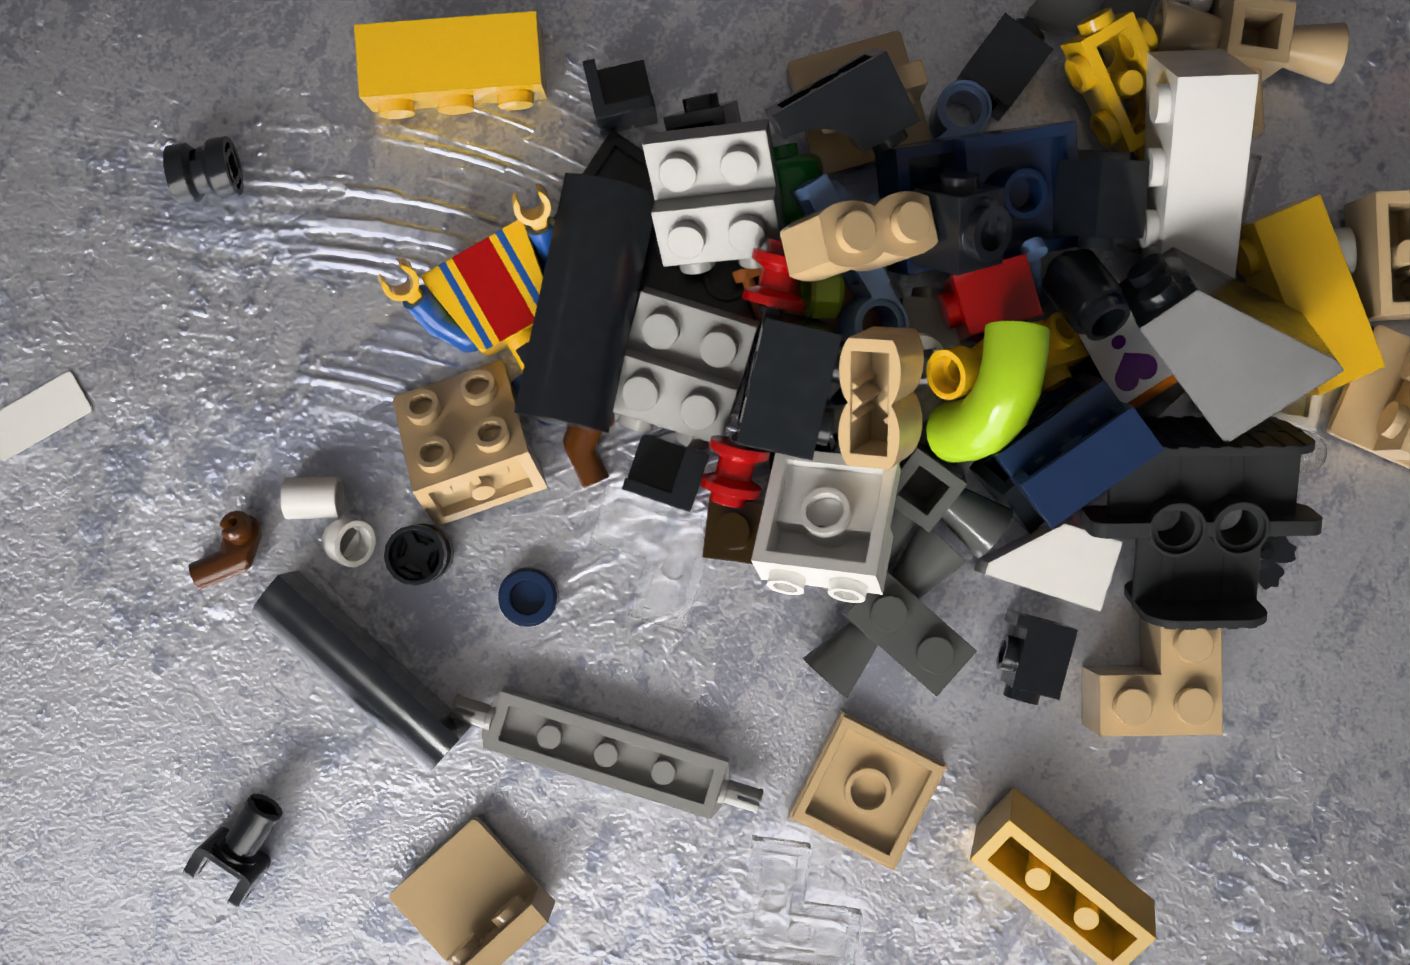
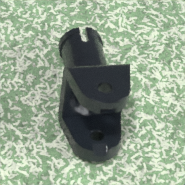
M262 794L250 795L230 829L226 827L218 828L193 852L183 870V874L194 880L196 875L202 872L209 861H212L240 880L227 902L238 910L270 866V857L261 851L260 848L274 825L282 817V808L268 796Z

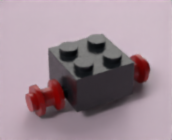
M768 238L766 250L753 248L751 258L762 266L758 285L744 288L742 298L763 305H760L758 310L762 312L737 420V432L732 431L730 436H711L709 447L719 454L716 471L703 474L700 482L701 487L711 491L709 499L712 502L733 508H743L745 501L760 498L762 488L751 479L755 463L768 461L770 452L813 460L816 444L827 446L835 415V409L830 408L831 400L827 399L831 382L840 384L839 361L845 340H841L842 334L832 322L806 318L805 316L781 311V309L803 312L805 301L795 294L798 280L789 276L782 241Z

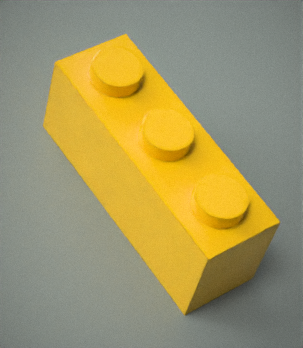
M536 11L354 24L359 98L372 112H378L382 118H409L415 115V109L438 107V111L443 114H466L474 111V104L498 103V108L504 110H523L533 107V100L548 99L543 29Z
M1320 194L1290 202L1241 223L1236 270L1245 277L1248 286L1303 313L1344 369L1342 373L1306 395H1322L1386 366Z
M1015 787L976 825L970 861L1097 964L1128 965L1156 939L1155 900Z

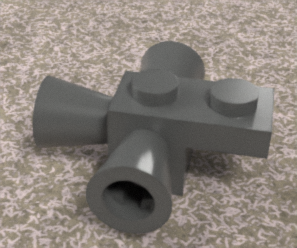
M966 396L959 397L953 400L941 399L937 406L943 404L944 402L964 399ZM929 416L922 424V432L916 449L912 454L899 462L901 473L890 526L893 542L887 570H891L914 522L930 533L941 519L974 556L980 558L1000 539L1013 517V509L965 488L968 485L965 472L974 461L948 463L939 459L931 450L926 432ZM838 439L835 442L831 450V453L841 454Z
M919 526L892 575L887 572L883 595L867 593L864 602H845L839 608V611L850 622L804 656L803 660L839 693L848 698L873 653L879 646L937 697L977 650L919 599L964 566L967 561L934 531L931 530L929 533Z

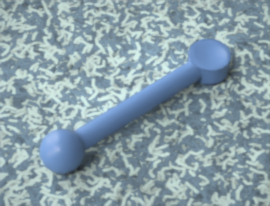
M1034 237L1025 241L1019 250L1022 255L1026 254L1039 302L1041 307L1047 304L1049 298L1042 289L1041 258L1047 253L1048 249L1042 237Z

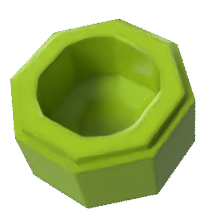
M842 273L820 281H801L800 298L805 301L803 315L806 318L835 319L837 317L845 294Z

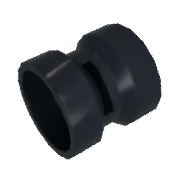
M228 136L209 138L203 146H199L196 149L186 142L164 147V173L172 197L178 204L199 203L206 193L209 195L216 194L222 199L240 196L243 193V173L239 155L234 143Z
M427 523L400 528L391 535L385 545L384 552L386 568L393 578L403 584L414 586L428 583L441 577L448 571L454 558L452 539L446 531L438 526L436 527L434 524Z

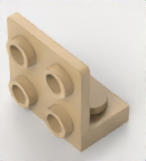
M497 360L399 394L393 398L412 492L436 527L548 488L543 469L526 439L520 414L514 413L516 399L508 370L502 360Z
M473 817L400 883L389 896L390 901L449 965H502L548 923L555 904V900L479 817Z

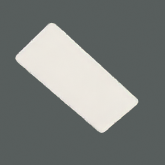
M72 372L60 375L0 409V460H8L92 411L90 403Z

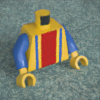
M536 184L541 203L533 209L521 206L516 191L513 192L512 203L518 220L420 275L425 285L419 284V277L409 261L404 258L396 259L400 267L408 273V277L403 284L394 286L387 283L384 276L379 273L378 280L385 294L392 300L403 301L404 307L430 335L464 353L480 350L486 356L491 357L509 347L523 371L555 223L554 218L549 216L551 205L547 190L543 185Z

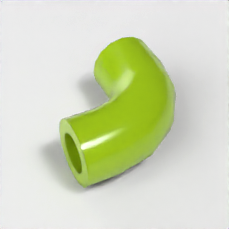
M997 321L985 325L982 361L979 375L972 390L964 399L944 402L937 406L929 416L926 426L927 441L931 450L939 459L948 463L982 459L1007 447L1026 426L1041 395L1048 363L1051 332L1048 327L1022 321Z

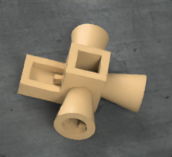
M1160 0L1151 21V26L1158 38V48L1154 52L1223 49L1259 74L1252 138L1265 133L1262 81L1281 68H1285L1325 84L1333 83L1345 62L1349 45V28L1344 22L1294 26L1297 2L1286 0H1213L1211 14L1174 0Z

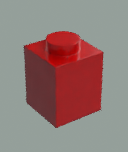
M1026 254L1005 259L1002 264L959 276L953 274L943 282L945 292L938 295L939 307L945 326L948 330L956 328L959 341L985 334V325L991 322H1027L1043 315Z

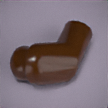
M613 412V414H612V419H611L610 427L614 424V420H615V413H614V412ZM567 427L563 438V445L582 488L585 489L609 478L610 476L596 448L602 432Z
M236 510L229 512L221 519L219 526L224 530L221 532L223 538L219 551L189 564L190 576L198 589H206L244 573L251 568L262 537L261 528L256 518L243 511Z

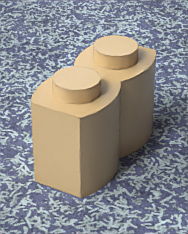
M911 191L893 193L872 203L857 200L838 202L792 222L780 231L789 276L801 281H820L849 270H876L922 254L938 243L929 197Z
M873 326L849 337L843 346L839 361V379L847 404L840 417L838 440L842 457L847 466L891 469L912 454L918 445L922 432V411L914 391L923 373L924 352L921 338L914 328Z

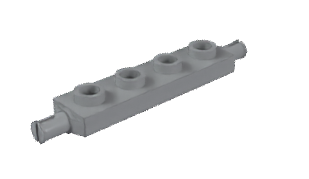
M507 688L502 689L491 705L457 693L452 705L454 707L450 711L449 717L451 719L455 718L483 727L482 740L483 748L708 819L714 817L721 808L722 803L743 808L757 814L759 802L762 800L764 789H758L730 780L729 758Z

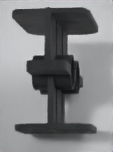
M1144 416L1142 418L1164 448V451L1109 488L1107 505L1083 507L1081 525L1089 535L1097 538H1136L1133 580L1124 585V595L1132 605V608L1135 609L1144 621L1172 630H1176V628H1185L1186 630H1197V628H1206L1207 630H1217V628L1252 629L1263 625L1267 621V610L1257 600L1261 546L1269 536H1316L1321 534L1323 517L1311 507L1297 503L1301 454L1313 452L1315 450V440L1304 433L1301 428H1297L1287 421L1272 416L1227 444L1223 442L1205 416H1164V418ZM1180 510V518L1172 528L1164 531L1157 530L1158 523L1165 514ZM1235 510H1242L1239 521L1233 527L1220 530L1221 522L1227 514Z

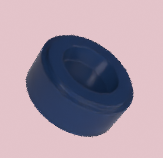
M532 566L522 567L511 572L503 580L498 592V602L502 613L512 623L524 627L536 626L546 621L556 610L559 602V589L556 581L547 571Z

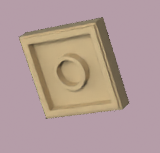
M840 709L788 811V817L894 871L948 765L925 751Z

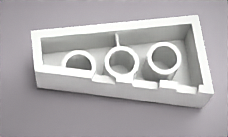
M1223 49L1147 52L1144 161H1150L1144 235L1143 239L1139 238V242L1142 247V259L1155 253L1161 255L1174 247L1235 278L1259 74Z

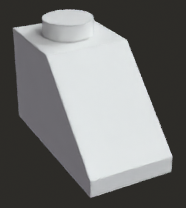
M1073 515L1070 525L1059 523L1051 529L1046 524L1035 530L1032 534L1028 533L979 558L974 570L1101 612L1123 542L1089 535L1081 525V517Z

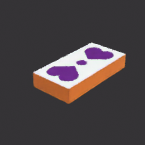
M1119 278L1116 279L1118 283L1122 282ZM1131 312L1127 322L1116 333L1105 339L1092 341L1086 335L1079 334L1102 378L1120 401L1133 406L1135 409L1178 382L1139 330Z

